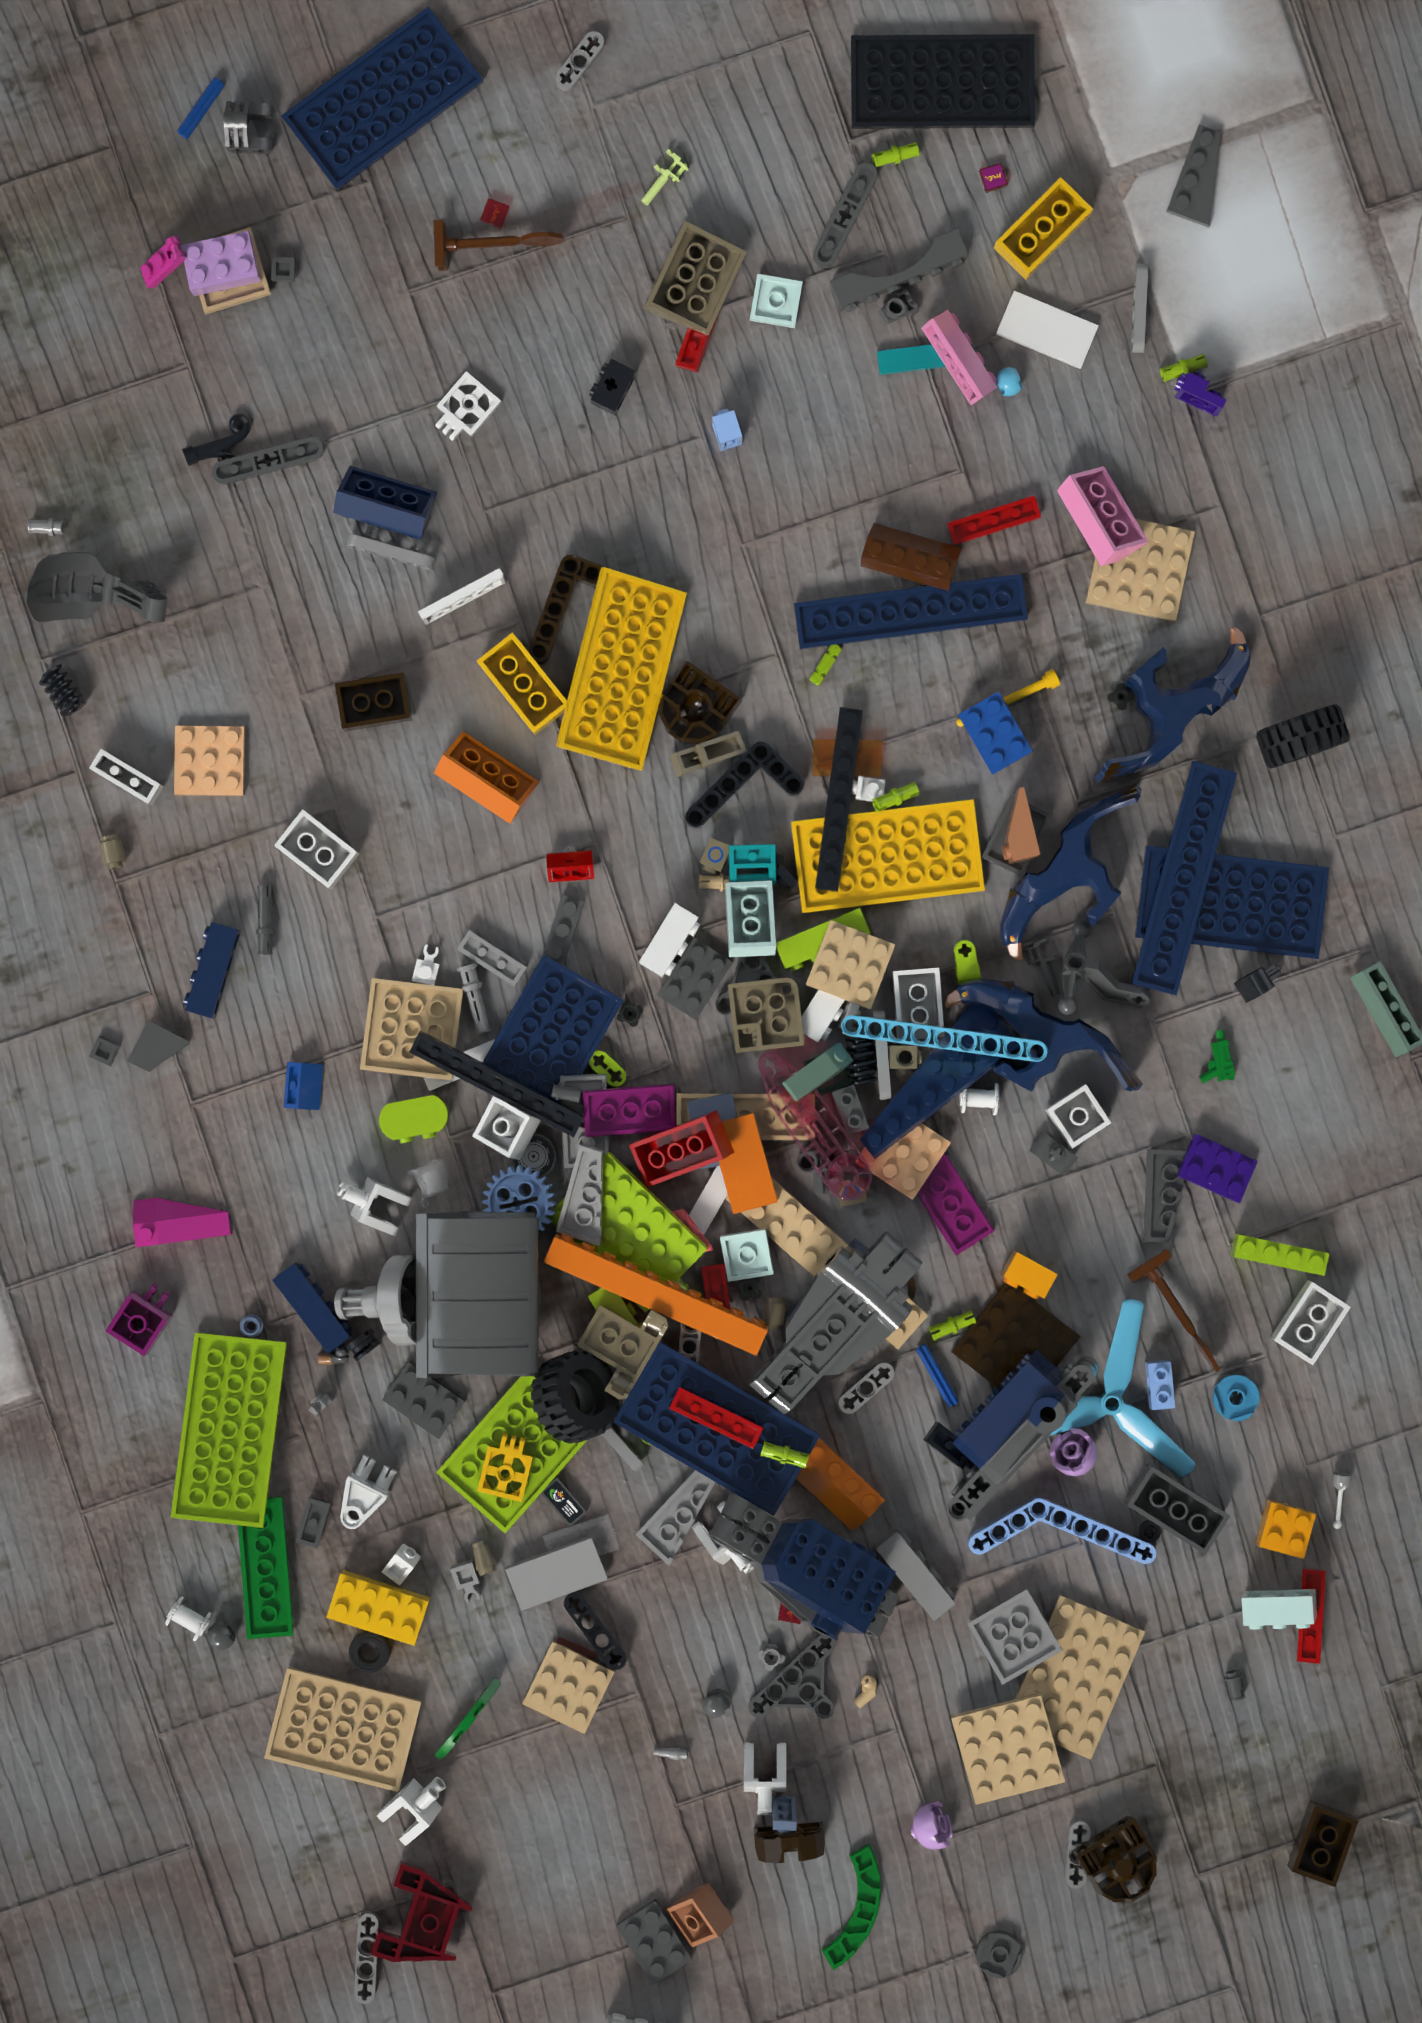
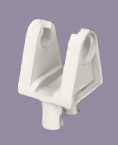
M367 1177L361 1189L342 1181L337 1190V1195L341 1196V1199L355 1204L350 1215L358 1222L396 1236L398 1227L370 1213L369 1208L373 1199H377L378 1195H381L405 1206H409L413 1199Z
M367 1455L362 1456L355 1473L351 1472L345 1483L340 1519L343 1526L349 1529L359 1527L388 1498L391 1493L388 1488L397 1473L392 1468L387 1477L386 1474L390 1467L384 1465L376 1483L371 1482L367 1478L377 1461L371 1458L366 1466L369 1459ZM349 1511H356L359 1515V1519H352L349 1515Z
M722 1501L717 1506L720 1513L726 1503L725 1501ZM698 1521L691 1526L715 1561L724 1565L732 1559L739 1567V1570L744 1571L745 1574L754 1569L752 1564L714 1542L709 1537L710 1533L702 1523Z
M744 1742V1792H755L758 1794L757 1815H772V1794L774 1792L786 1791V1743L777 1744L776 1778H772V1782H758V1778H754V1743Z
M435 1777L431 1783L423 1788L413 1778L376 1816L384 1822L402 1806L408 1809L416 1817V1821L399 1838L406 1846L431 1825L443 1808L436 1800L439 1797V1793L446 1788V1784L441 1778Z

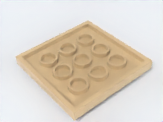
M1136 519L1149 542L1122 560L1101 566L1095 557L1085 603L1175 622L1195 531Z
M372 978L360 1070L452 1081V1074L413 1055L409 1051L420 1031L456 1048L464 990Z
M1041 1693L951 1715L976 1805L1065 1783Z

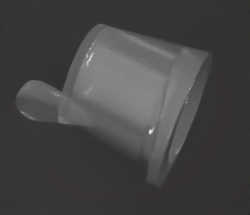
M444 1158L435 1159L407 1170V1174L413 1175L418 1184L423 1209L429 1208L427 1197L452 1189Z

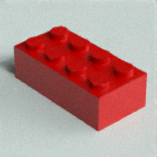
M717 1110L640 1138L629 1145L646 1187L720 1161L735 1153Z

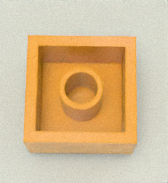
M1014 1250L1000 1273L1004 1276L1003 1281L1016 1289L1018 1285L1024 1287L1023 1292L1036 1300L1039 1296L1045 1299L1058 1275Z
M1267 1499L1255 1544L1265 1549L1304 1559L1316 1514L1310 1510Z

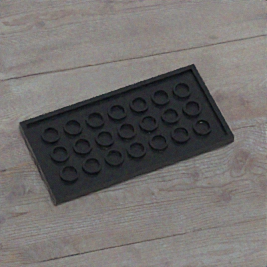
M1034 34L851 35V129L1035 127Z

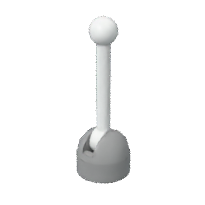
M1341 1472L1333 1473V1485L1338 1489L1336 1519L1333 1522V1527L1336 1529L1342 1526L1340 1516L1343 1490L1350 1486L1352 1479L1351 1474Z

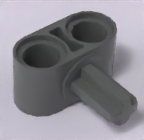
M1044 1132L1041 1133L1029 1150L1063 1176L1067 1174L1078 1159L1076 1155Z
M832 1149L813 1150L800 1153L796 1163L803 1172L813 1173L814 1193L816 1195H824L828 1193L826 1172L836 1169L840 1165L841 1158ZM828 1153H833L836 1156V1163L833 1166L824 1164V1156ZM805 1155H810L814 1160L810 1168L801 1166V1158Z

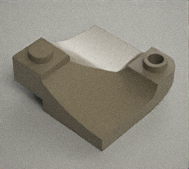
M778 978L728 984L736 1053L805 1045L799 990L797 983L793 979ZM789 985L791 992L785 994L782 991L783 986Z

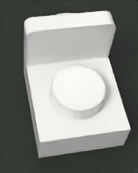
M858 776L857 781L853 780L851 794H856L855 800L872 802L873 798L884 795L885 780Z
M847 1001L838 1027L841 1028L845 1017L860 1015L861 1011L858 1010L860 1006ZM850 1019L847 1022V1028L851 1032H856L858 1029L852 1027V1024H856L857 1021Z
M402 1544L382 1570V1573L400 1586L421 1556L413 1548Z

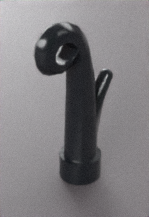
M235 414L229 420V427L234 433L233 435L192 447L191 445L183 448L182 451L188 466L209 458H233L234 454L225 450L235 446L247 437L251 426L249 419L243 414ZM236 421L243 422L242 430L235 427Z

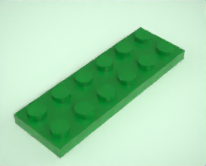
M283 1496L268 1497L264 1528L238 1525L247 1639L294 1635Z

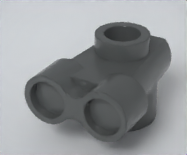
M903 289L896 293V298L889 300L879 310L880 316L887 325L905 316L911 317L919 312L918 305L911 299L908 290Z

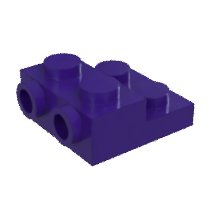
M1189 372L1187 374L1182 373L1174 388L1175 391H1178L1175 398L1217 417L1226 402V399L1222 398L1223 395L1214 390L1206 391L1209 381L1205 380L1206 377L1197 372L1192 374Z

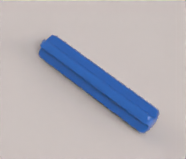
M218 78L212 79L178 128L177 132L181 137L185 139L190 137L224 88V83Z
M922 1344L917 1347L916 1351L947 1406L952 1407L956 1405L959 1400L928 1345Z

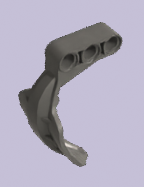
M88 552L58 553L44 557L34 569L24 596L33 619L38 622L86 619L92 616L101 605L113 603L124 604L140 613L145 620L150 622H164L166 616L167 597L155 583L123 580L105 571L97 558Z

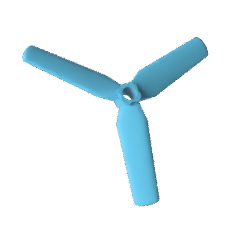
M1127 1299L1122 1303L1103 1375L1105 1391L1101 1396H1082L1077 1403V1407L1067 1416L1062 1426L1053 1431L1051 1435L1069 1431L1071 1428L1077 1429L1091 1425L1106 1414L1113 1415L1123 1432L1178 1477L1182 1478L1193 1471L1196 1465L1195 1462L1145 1413L1123 1402L1122 1395L1132 1376L1144 1304L1141 1301ZM1109 1398H1116L1118 1400L1114 1407H1107L1105 1405Z

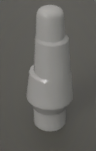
M679 1747L653 1749V1754L657 1756L668 1757L673 1760L688 1758V1750H682Z

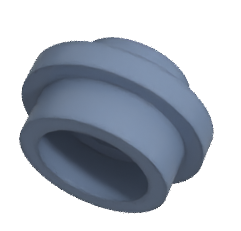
M255 1314L246 1315L240 1322L241 1332L247 1337L258 1336L263 1330L262 1319ZM250 1321H253L256 1324V1328L254 1330H250L248 1328V1323Z

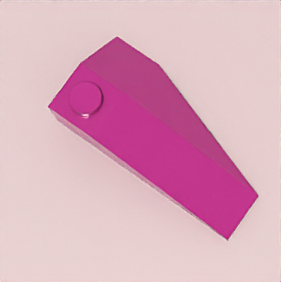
M162 1198L134 1200L133 1230L136 1247L231 1235L229 1212Z

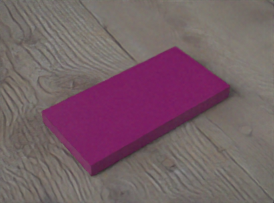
M673 1083L582 1090L585 1137L657 1132L676 1125Z
M944 1153L917 1195L954 1254L958 1255L993 1233L994 1229L950 1159Z

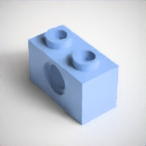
M723 409L716 412V416L712 417V427L720 451L742 445V434L735 411Z
M1169 1360L1145 1362L1149 1408L1151 1410L1175 1408L1171 1362Z

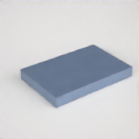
M732 1092L687 1101L690 1120L714 1110L718 1111L721 1121L737 1117ZM719 1161L701 1167L700 1169L720 1166Z

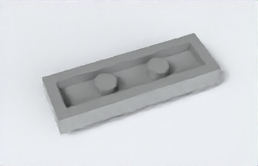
M470 930L457 947L458 951L514 987L527 969L526 966Z

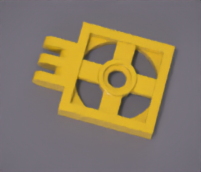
M503 1433L500 1448L488 1445L477 1489L478 1492L519 1502L523 1501L533 1456L522 1453L526 1438L521 1437L519 1446L515 1445L516 1435H512L509 1444L506 1443L508 1434ZM499 1454L505 1455L503 1465L500 1467L488 1465L494 1456ZM514 1457L522 1461L525 1467L524 1473L513 1470ZM507 1469L510 1472L508 1478L501 1476L502 1470ZM486 1474L496 1476L498 1479L497 1490L490 1487L486 1480ZM516 1481L522 1483L521 1487L516 1491L505 1493L509 1482Z

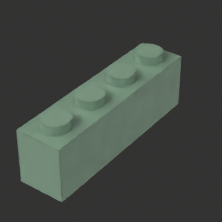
M1380 961L1350 977L1395 1057L1403 1055L1422 1044V1033Z

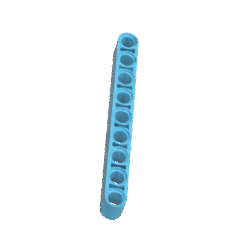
M860 1015L847 1016L841 1024L843 1032L853 1037L1033 1062L1042 1061L1048 1054L1047 1045L1043 1041ZM850 1019H855L859 1024L856 1032H851L847 1028V1022ZM873 1022L879 1023L882 1027L879 1035H873L870 1031V1025ZM896 1025L902 1026L905 1030L902 1038H896L893 1035V1028ZM920 1028L925 1029L928 1033L927 1039L923 1042L916 1038V1031ZM941 1032H948L950 1034L951 1041L949 1044L944 1045L940 1043L939 1034ZM964 1035L973 1037L974 1044L971 1048H966L962 1045V1037ZM988 1038H993L997 1042V1048L994 1051H989L985 1048V1041ZM1011 1041L1019 1043L1020 1052L1018 1054H1011L1008 1051V1044ZM1038 1044L1043 1047L1044 1053L1041 1057L1037 1058L1031 1054L1033 1045Z

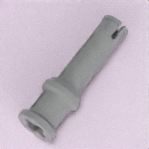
M477 963L459 967L457 971L460 972L463 981L462 989L464 992H467L476 1033L480 1034L491 1031L480 992L482 982H479L476 972Z

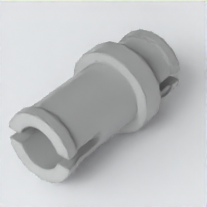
M55 518L28 520L29 534L40 533L55 536L56 534L64 535L65 533L64 520H56Z

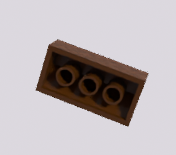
M874 523L863 549L861 567L949 591L962 548Z

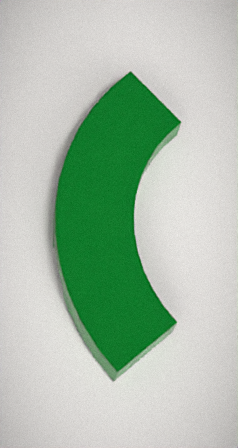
M494 1678L467 1714L445 1739L435 1753L437 1758L443 1759L463 1733L471 1726L477 1718L476 1716L500 1687L501 1682L498 1679Z

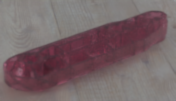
M774 1052L763 1053L758 1060V1068L773 1111L828 1190L835 1197L844 1201H853L862 1197L868 1191L872 1182V1171L865 1158L816 1089L812 1092L816 1094L825 1108L817 1112L807 1098L809 1094L801 1098L800 1106L796 1104L791 1105L792 1097L786 1088L779 1087L776 1081L780 1077L788 1079L797 1073L798 1070ZM766 1059L775 1061L773 1067L777 1073L773 1077H771L773 1075L772 1068L770 1066L765 1067ZM786 1066L790 1068L794 1073L790 1074ZM765 1078L767 1079V1081L769 1082V1084H770L771 1087H772V1088H770L769 1090H768V1087H767ZM773 1091L776 1092L785 1105L779 1111L773 1105L770 1093ZM786 1110L790 1112L798 1124L792 1130L780 1115ZM825 1111L829 1113L838 1126L830 1131L820 1117ZM815 1120L819 1123L825 1134L828 1136L832 1144L835 1146L834 1148L831 1149L829 1147V1145L827 1144V1139L822 1135V1133L818 1129L817 1125L814 1122ZM808 1125L811 1128V1130H813L815 1135L818 1137L820 1143L822 1145L824 1144V1146L827 1148L828 1152L826 1154L823 1152L817 1141L814 1139L810 1131L807 1129ZM799 1129L803 1131L811 1143L806 1149L803 1148L794 1135V1132ZM838 1130H841L851 1145L845 1150L833 1135ZM812 1148H815L824 1161V1164L817 1168L807 1153ZM851 1149H854L857 1155L846 1153L849 1152ZM838 1152L840 1156L831 1162L829 1157ZM857 1159L858 1162H857L856 1166L853 1167V1164H854L855 1160ZM825 1167H828L825 1179L820 1171ZM845 1172H847V1174L849 1175L852 1173L854 1174L852 1179L854 1180L853 1182H850L849 1180H843V1178L845 1177ZM859 1174H869V1177L859 1178ZM856 1185L861 1191V1194H858L857 1191L854 1189ZM842 1188H844L842 1195H839Z

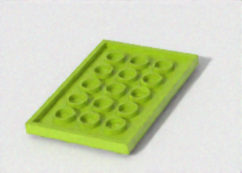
M610 1151L604 1155L601 1245L589 1244L595 1247V1251L602 1254L604 1251L617 1256L616 1260L625 1263V1261L636 1264L638 1266L637 1269L645 1273L646 1270L655 1272L661 1280L667 1282L670 1279L676 1282L708 1247ZM565 1198L553 1209L556 1213L548 1215L556 1227L558 1226ZM574 1238V1240H573V1241H575V1242H577V1243H579V1244H582L583 1242H586V1241L579 1240V1239H576V1238ZM637 1304L645 1313L649 1310V1308Z
M520 1376L436 1472L504 1533L512 1527L587 1441L571 1444L565 1443L563 1440L555 1439L553 1434L550 1435L544 1430L545 1426L539 1423L537 1412L534 1413L532 1407L534 1406V1401L531 1400V1392H533L531 1385L533 1379H535L534 1376ZM503 1433L508 1434L506 1443L509 1444L512 1435H516L515 1445L519 1446L521 1437L526 1438L522 1453L533 1456L522 1502L477 1491L488 1445L500 1448ZM499 1454L494 1456L488 1465L500 1467L503 1465L505 1455ZM514 1457L513 1470L524 1473L525 1467L522 1461ZM507 1469L501 1471L503 1478L509 1477L510 1472ZM486 1474V1480L490 1487L497 1490L498 1479L496 1476ZM516 1481L509 1482L505 1493L516 1491L521 1487L522 1483Z

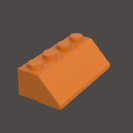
M464 731L442 755L434 771V774L508 823H511L539 784L538 780Z
M820 1437L809 1455L806 1468H802L796 1477L805 1488L851 1531H854L866 1521L885 1501L884 1497Z

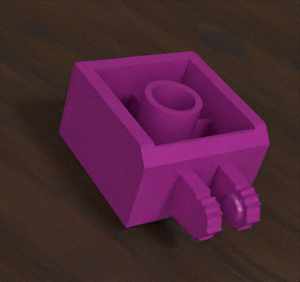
M155 1283L152 1284L145 1296L136 1291L130 1292L105 1331L143 1356L150 1353L173 1317L172 1314L162 1308L170 1296L168 1291L161 1295L157 1304L150 1301L158 1288V1285ZM141 1318L144 1321V1327L137 1328L135 1319Z

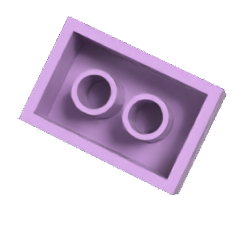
M249 231L180 245L181 251H184L186 257L184 265L189 288L193 296L261 282L253 241Z

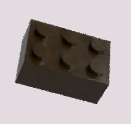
M403 672L335 683L341 727L344 731L413 721L406 676Z
M1310 1800L1287 1864L1291 1872L1336 1887L1359 1821L1351 1814Z

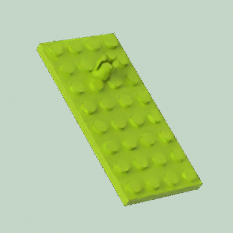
M194 1333L170 1518L264 1528L287 1349L286 1342Z

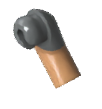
M338 1347L336 1353L318 1354V1364L337 1365L345 1363L349 1359L346 1347Z

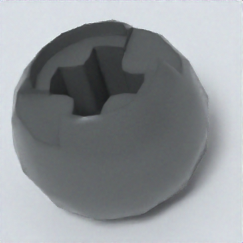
M221 1621L212 1624L206 1634L210 1644L213 1647L216 1646L221 1651L230 1648L236 1639L232 1628L229 1625L226 1626L225 1622Z
M715 1689L707 1693L708 1696L702 1699L703 1711L711 1718H718L725 1714V1710L730 1709V1698L721 1689Z

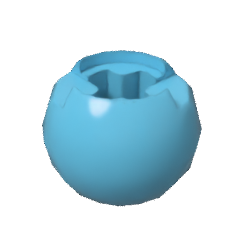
M1003 368L995 376L1003 396H1015L1023 388L1015 368Z

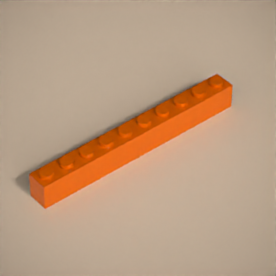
M556 1233L544 1263L757 1356L768 1331V1326L765 1325L766 1322L757 1317L750 1319L743 1316L744 1312L737 1308L727 1309L722 1306V1302L710 1298V1300L702 1298V1294L696 1290L689 1289L686 1291L680 1288V1284L668 1279L667 1282L661 1280L655 1272L646 1270L645 1273L637 1269L638 1266L632 1262H620L616 1260L617 1256L606 1251L602 1254L595 1251V1247L589 1243L583 1242L579 1244L573 1241L574 1237L566 1233H561V1235Z

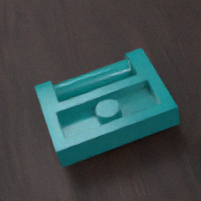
M775 843L729 844V882L772 881V885H776ZM736 868H768V874H737Z

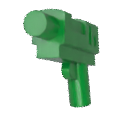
M1224 1030L1215 1031L1217 1042L1210 1043L1213 1060L1208 1062L1209 1071L1198 1076L1202 1084L1217 1077L1218 1082L1226 1079L1234 1080L1236 1074L1233 1061H1231L1229 1040H1226Z

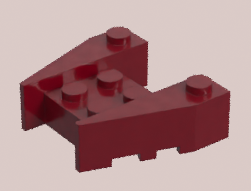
M399 1861L392 1885L414 1894L400 1936L377 1929L370 1948V1955L391 1962L456 1961L455 1953L446 1951V1947L459 1908L472 1912V1906L421 1867Z

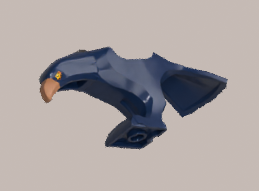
M1230 628V645L1227 654L1218 668L1209 676L1177 689L1160 688L1155 681V672L1160 670L1168 660L1166 649L1163 647L1128 678L1124 684L1130 687L1135 694L1136 709L1150 723V737L1147 750L1131 756L1110 758L1103 765L1102 769L1093 775L1098 784L1129 773L1133 774L1155 767L1183 742L1182 734L1184 729L1196 715L1203 713L1212 716L1228 701L1237 698L1241 684L1250 666L1251 657L1249 645L1238 628ZM1212 704V711L1207 707V705Z
M1137 783L1082 808L1061 831L1062 842L1060 848L1047 868L1038 874L1027 872L1014 888L1009 889L1008 899L1000 922V937L1011 957L1019 961L1024 959L1021 948L1022 936L1035 912L1041 906L1054 900L1071 888L1083 886L1090 887L1094 891L1096 902L1088 907L1085 912L1087 922L1091 926L1096 924L1120 896L1122 891L1113 887L1109 880L1106 866L1092 854L1090 841L1091 827L1096 820L1108 813L1136 803L1141 796L1142 790Z
M989 979L965 981L948 994L945 1000V1008L947 1009L958 1004H975L989 1008L1003 1016L1022 1038L1040 1040L1047 1045L1048 1054L1042 1061H1029L1028 1064L1018 1067L1011 1060L1004 1059L993 1069L994 1072L1031 1092L1034 1091L1036 1083L1043 1076L1056 1070L1061 1058L1065 1054L1086 1049L1096 1050L1114 1071L1124 1090L1130 1092L1138 1091L1143 1085L1108 1036L1081 1019L1064 1021L1041 1012L1034 1005V993L1015 985L1014 981ZM1038 1044L1033 1045L1031 1054L1037 1058L1041 1057L1044 1053L1043 1047Z

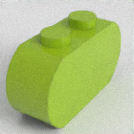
M436 1095L389 1103L380 1112L379 1125L382 1132L392 1140L400 1139V1144L414 1141L413 1136L422 1135L423 1139L437 1137L436 1132L442 1131L448 1123L449 1109L444 1100Z

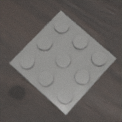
M1028 1589L967 1623L1002 1685L1063 1650Z

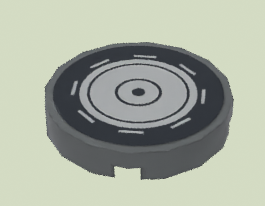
M534 1133L520 1160L511 1158L512 1166L516 1170L517 1166L522 1165L523 1171L530 1166L532 1169L531 1174L539 1170L538 1178H543L555 1166L557 1154L554 1145L548 1138Z

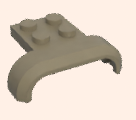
M600 1304L577 1346L617 1368L604 1391L618 1399L628 1397L668 1328L667 1318L651 1309L640 1328Z

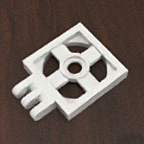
M466 371L438 403L437 408L444 415L436 423L435 427L440 429L446 423L447 426L443 429L442 433L447 435L453 429L454 432L449 437L452 441L463 430L472 437L502 402ZM465 385L477 386L471 394L466 395L458 389ZM484 393L489 399V408L486 412L478 406V400ZM452 396L460 402V407L454 414L451 413L449 407ZM466 400L473 401L474 404L471 408L465 407ZM467 413H473L479 418L474 424H465L461 421Z

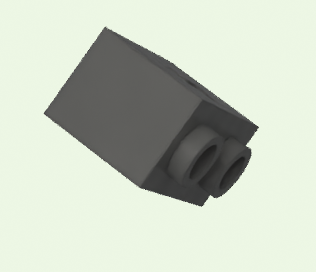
M854 1085L831 1092L846 1136L869 1129Z

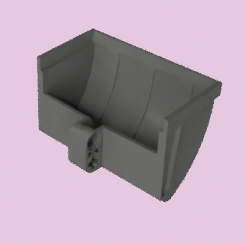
M460 1211L416 1214V1378L454 1375L534 1376L535 1373L539 1372V1305H542V1281H539V1218L535 1217L534 1212Z

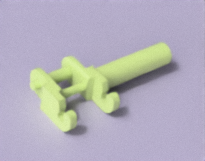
M669 149L666 150V153L674 159V163L666 170L659 168L655 164L654 168L661 175L641 199L647 206L665 185L669 177L673 178V182H680V175L684 170H689L687 164H683L681 158L674 152L671 153ZM677 164L680 166V169L674 175L671 171Z

